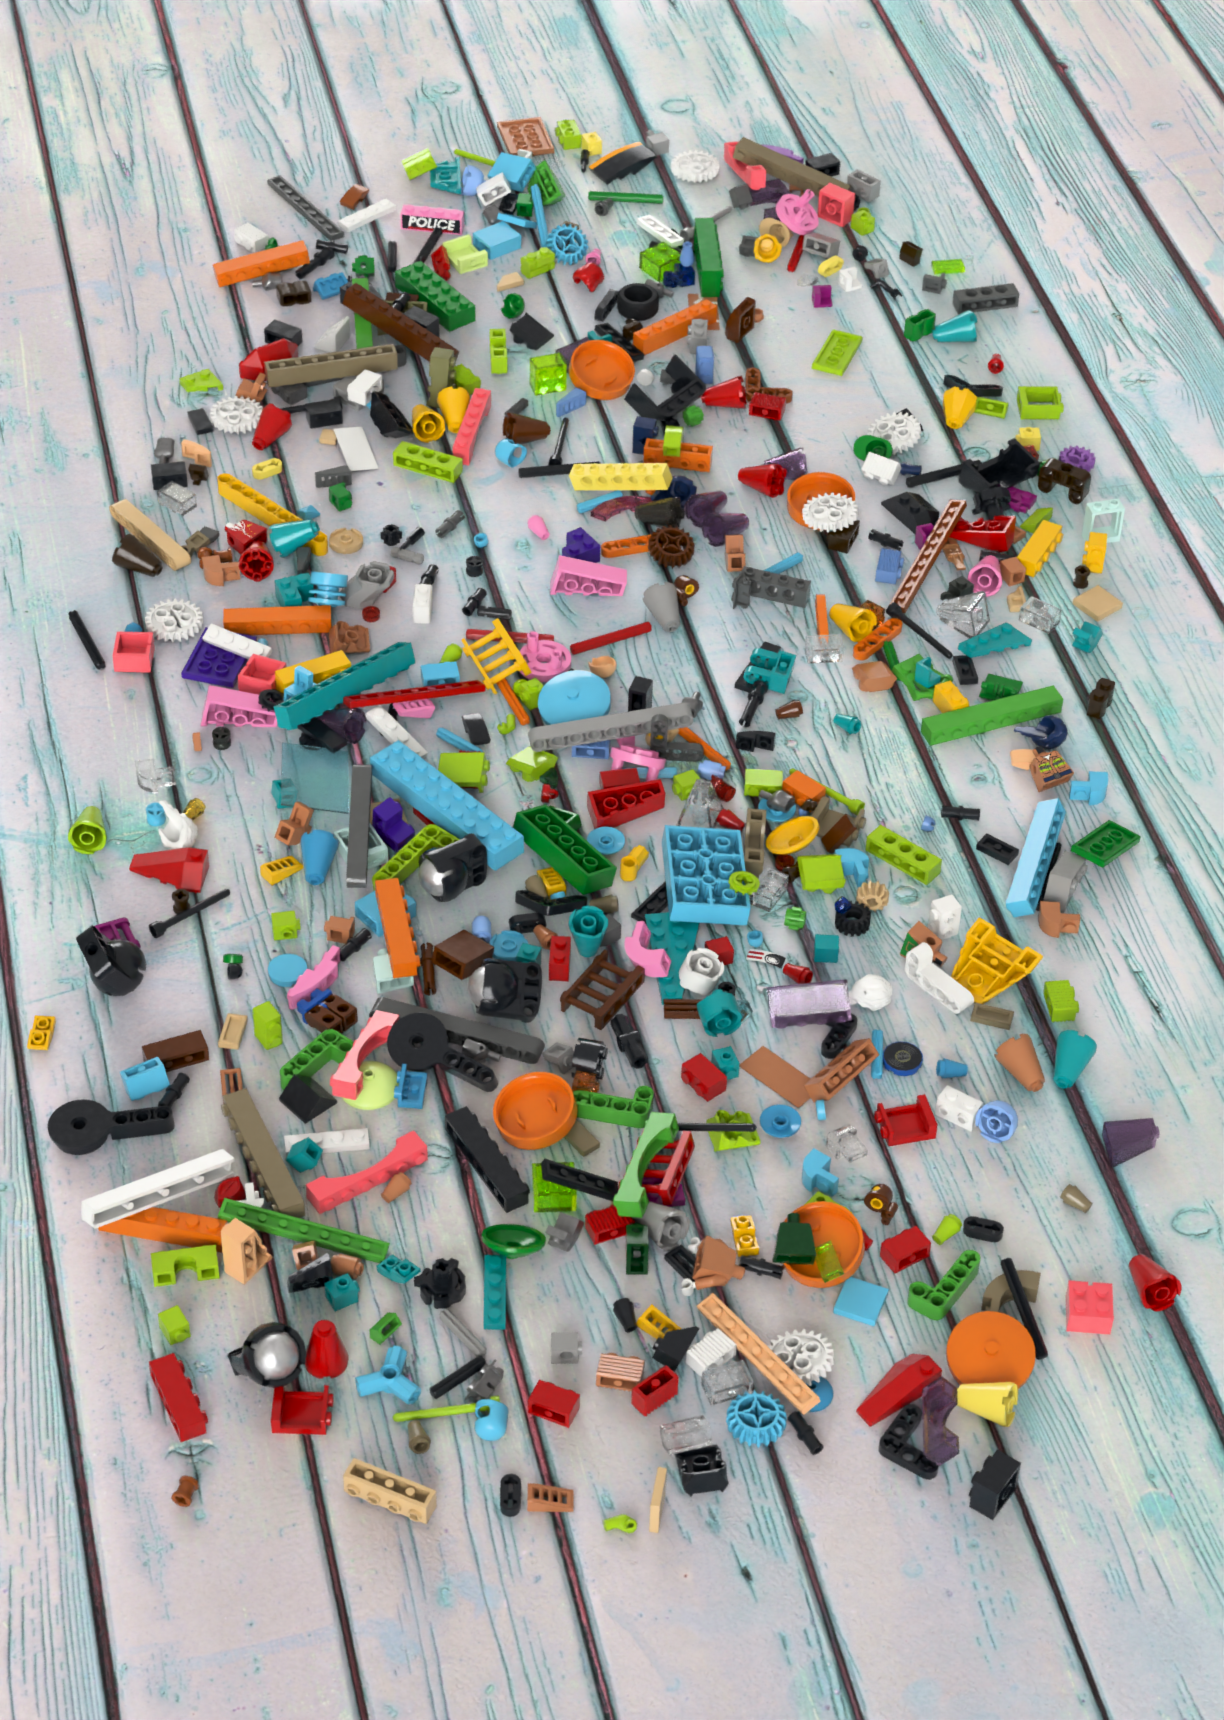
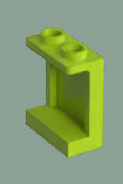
M485 752L440 754L438 771L459 787H478L479 793L484 792V786L488 784L486 773L490 770V761L486 759Z

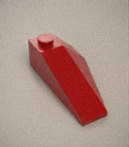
M999 515L994 516L993 520L986 521L983 518H978L977 521L971 523L967 520L958 521L949 537L991 551L1005 552L1013 544L1016 516Z
M181 848L134 854L129 870L147 878H157L160 880V883L165 885L167 883L172 884L176 889L201 893L209 869L208 850Z

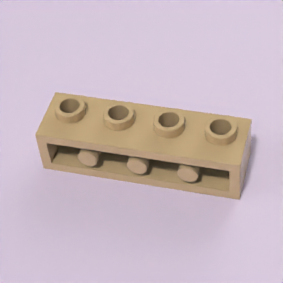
M353 1458L343 1475L344 1491L349 1495L365 1499L373 1505L385 1507L389 1511L407 1516L415 1522L427 1524L437 1507L436 1490Z

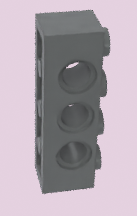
M1014 283L954 290L952 304L958 314L967 310L981 312L1018 307L1020 293Z
M743 567L741 571L743 572V577H748L751 581L750 596L802 608L806 607L810 598L811 581L751 567Z

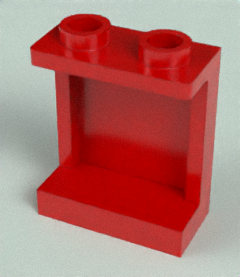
M925 1094L918 1095L916 1104L884 1109L883 1104L878 1103L877 1111L874 1112V1118L876 1123L880 1124L881 1137L886 1140L888 1147L936 1138L938 1124Z
M324 1385V1392L285 1391L284 1386L274 1388L271 1412L272 1433L326 1435L327 1426H331L332 1412H329V1407H333L334 1394L329 1392V1385Z

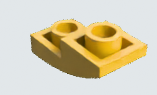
M35 1015L33 1028L30 1029L27 1049H49L56 1023L55 1017Z
M752 1216L730 1217L737 1256L759 1255Z

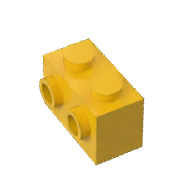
M1090 532L1089 541H1085L1084 551H1087V553L1083 554L1082 564L1088 567L1092 573L1102 574L1107 545V534Z
M951 680L935 685L933 703L942 713L969 707L967 698L960 693L958 687H955Z

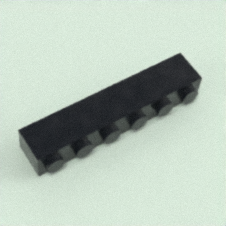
M465 1106L445 1115V1130L504 1211L508 1213L528 1204L529 1186L526 1182H522L518 1171L509 1164L507 1156L499 1151L496 1141L491 1140L487 1129L479 1124L476 1114L474 1112L471 1113L468 1107Z

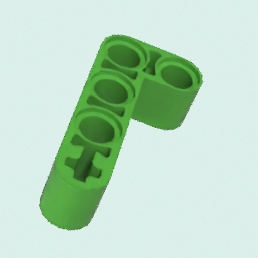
M328 1029L323 1031L280 1069L281 1088L283 1090L286 1088L294 1074L312 1077L331 1059L339 1064L342 1063L347 1051L352 1049L354 1042L336 1030Z
M649 1086L638 1087L633 1099L584 1090L573 1092L578 1107V1118L633 1128H644L645 1121L649 1119L653 1110L654 1091Z
M974 1250L964 1251L935 1288L920 1281L910 1284L907 1299L908 1306L929 1319H943L978 1275L980 1266L979 1253Z

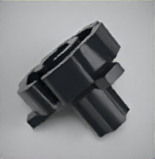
M1006 487L989 488L981 491L980 495L976 494L973 497L975 509H972L973 515L986 512L989 520H993L994 516H1004L1003 511L1011 508L1010 504H1008L1011 501V496Z
M444 1258L437 1259L435 1264L432 1265V1270L425 1268L421 1275L414 1277V1286L420 1287V1297L426 1305L432 1304V1295L426 1289H429L433 1296H435L434 1308L436 1309L449 1308L452 1304L458 1303L463 1299L466 1294L465 1275L458 1269V1260L450 1258L448 1261ZM458 1282H459V1283H460V1288H459L458 1290H456V1288H457V1286H458Z

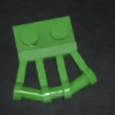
M920 654L892 668V672L907 686L913 701H919L922 698L932 699L934 695L935 685L927 689L915 681L916 663L924 659ZM931 663V670L941 676V683L953 681L951 675L940 673L933 668Z

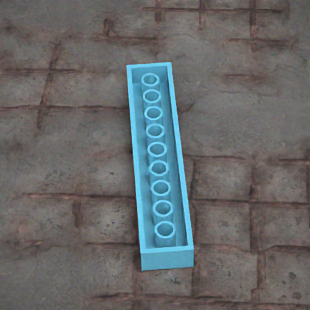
M401 741L394 742L370 757L372 775L434 824L460 840L468 834H474L486 847L487 865L493 870H498L524 853V836Z

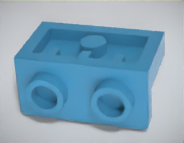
M343 272L333 273L329 277L318 278L314 282L312 289L314 292L318 291L321 299L324 300L339 295L340 287L348 283Z

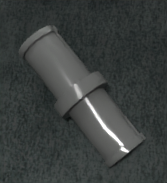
M457 510L450 518H446L444 523L435 530V533H438L436 535L439 538H444L447 533L453 531L456 525L465 518L463 512Z

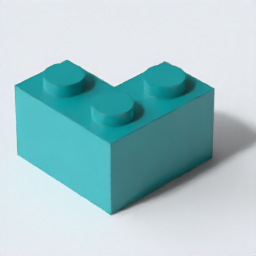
M309 573L274 580L275 596L280 607L302 606V602L308 601L309 597L314 598V593H309V590L314 589V584L310 583L311 577Z

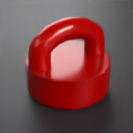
M550 784L542 785L541 801L543 803H549V799L558 797V791L550 789Z

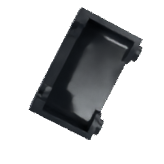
M1013 438L1008 441V448L1006 450L1001 449L999 455L980 465L971 459L964 461L958 482L963 487L978 493L989 488L1006 487L1008 489L1029 478H1034L1038 474L1040 462Z

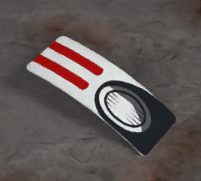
M750 949L746 960L764 962L778 968H782L786 959L778 954L757 949Z

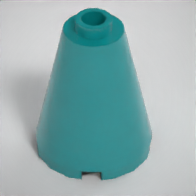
M967 310L934 326L935 330H932L933 338L937 339V342L977 341L975 323L971 319V316H973L971 310Z
M312 519L278 523L269 527V529H272V533L269 536L276 552L280 551L282 554L280 557L285 558L296 551L297 547H302L318 536L320 528L318 523Z
M583 906L578 911L574 910L569 917V929L578 952L586 958L596 955L608 929V918L601 909L595 906Z
M1075 1030L1062 1031L1058 1036L1053 1077L1058 1087L1063 1089L1072 1087L1095 1055L1097 1044L1091 1037L1086 1034L1082 1037Z

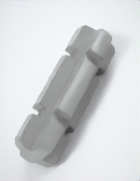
M398 547L391 549L392 557H399V559L409 562L414 561L417 564H422L424 561L423 554H415V552L405 549L400 550Z

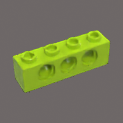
M401 441L393 451V465L451 483H454L463 472V459L404 441Z
M879 825L867 836L866 851L925 885H928L941 873L942 859L890 829Z

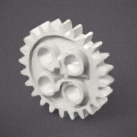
M689 150V153L684 151L683 154L678 153V156H674L671 162V172L677 178H682V181L687 179L688 182L693 181L694 183L696 181L701 183L702 180L707 182V179L712 180V177H716V174H719V161H717L716 157L713 158V155H708V152L703 154V151L697 153V150L694 152Z
M235 396L234 399L228 397V400L222 399V402L217 401V405H213V408L210 409L211 424H214V428L218 427V431L224 429V433L230 431V434H233V432L239 434L242 431L245 434L246 430L252 432V428L256 429L263 406H260V402L256 403L255 399L250 401V397L244 399L243 396L240 398Z
M893 412L891 416L888 413L887 417L880 416L881 420L875 419L876 424H871V428H868L869 433L867 435L883 438L890 442L893 455H896L898 451L900 454H902V450L908 451V447L914 448L913 443L918 444L917 439H920V434H922L917 418L914 419V416H909L908 413L902 415V412L898 415Z
M833 492L831 495L825 493L824 496L819 494L818 498L812 497V501L807 500V504H804V508H802L803 520H805V524H808L809 528L813 527L814 530L819 528L820 532L826 530L827 533L830 530L836 532V529L842 531V527L849 528V524L853 525V521L857 520L858 505H856V501H852L851 497L847 498V495L841 497L840 493L834 495Z
M167 599V603L160 601V605L154 604V608H149V612H146L145 626L148 632H153V636H158V640L164 638L165 642L168 639H171L172 642L175 639L181 642V638L188 640V636L194 637V633H199V629H202L203 615L200 607H196L195 603L190 605V601L184 603L183 599L179 602L176 599L173 602Z
M794 1329L791 1335L786 1331L785 1337L777 1335L778 1341L771 1340V1346L768 1347L809 1386H812L811 1381L813 1380L819 1383V1376L826 1378V1371H832L831 1365H834L835 1358L832 1344L828 1343L827 1337L822 1338L821 1333L815 1336L814 1330L807 1334L805 1329L801 1333Z

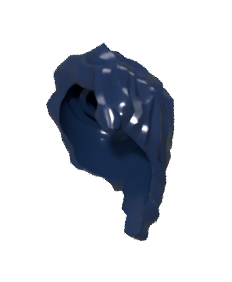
M672 476L673 479L668 490H656L651 496V501L661 499L665 504L671 505L676 509L685 508L693 500L697 487L693 485L692 480L685 476Z
M1053 715L1044 716L1036 727L1017 726L1014 729V732H1020L1021 735L1031 737L1036 745L1046 749H1054L1060 746L1066 740L1068 734L1067 727L1062 719Z

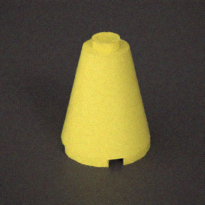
M1012 1382L961 1384L959 1388L955 1389L953 1398L957 1406L1003 1427H1009L1016 1413L1012 1412L1013 1406L1017 1405L1018 1386Z

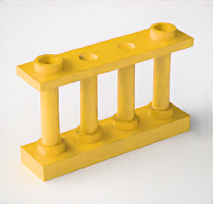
M498 618L492 621L495 627L493 632L473 644L468 645L464 638L461 639L464 644L462 650L467 657L471 656L484 677L483 684L487 690L491 689L494 695L497 694V691L493 685L507 676L521 670L525 676L532 673ZM495 638H502L500 643L478 656L474 655L473 651ZM502 649H509L505 655L482 668L480 662ZM516 660L512 666L490 679L487 676V673L505 662Z

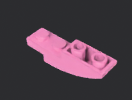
M332 945L329 951L324 953L322 961L314 967L313 971L306 969L303 975L298 977L295 986L290 988L287 993L289 1009H296L297 1002L301 999H305L308 1002L311 1001L310 995L315 989L325 991L338 978L340 947Z

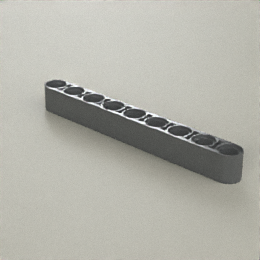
M353 765L346 872L347 888L367 887L372 765Z
M380 997L376 1000L369 1014V1017H372L376 1010L398 1014L399 1019L412 1013L431 1014L444 1025L449 1043L463 1046L468 1038L485 1044L489 1050L501 1054L502 1057L529 1064H536L545 1048V1043L540 1038L385 997Z

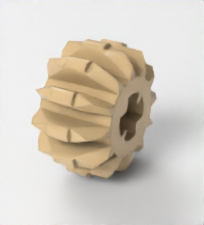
M870 880L868 884L863 882L861 887L857 889L856 901L859 905L861 903L865 904L864 908L867 906L869 910L874 912L877 909L883 910L889 900V891L886 889L885 884H880L879 881L872 883Z

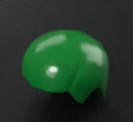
M517 293L508 294L503 299L504 306L501 308V311L508 319L519 317L525 309L524 299Z

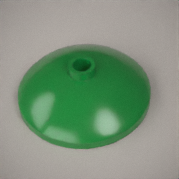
M515 1224L493 1225L485 1228L481 1235L483 1243L488 1248L509 1259H517L518 1257L534 1254L540 1251L546 1244V1237L540 1231Z

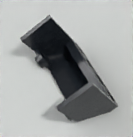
M676 354L673 355L665 369L675 380L671 385V391L674 395L657 406L634 383L624 398L641 417L669 420L700 398L706 391L705 384Z

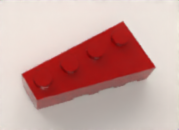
M661 779L589 791L587 795V808L594 829L599 827L614 828L662 809L665 805L666 793Z

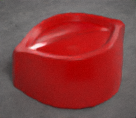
M239 1176L226 1179L217 1186L214 1200L219 1208H221L224 1198L235 1201L245 1200L246 1193Z

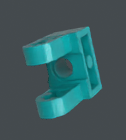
M755 648L750 656V661L756 666H748L743 678L750 684L757 680L764 681L768 685L769 690L785 694L793 672L796 655L780 650L778 653L762 648Z

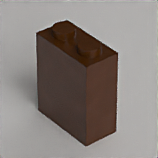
M462 930L434 946L432 963L460 980H464L480 967L482 960L493 957L494 947L468 931Z

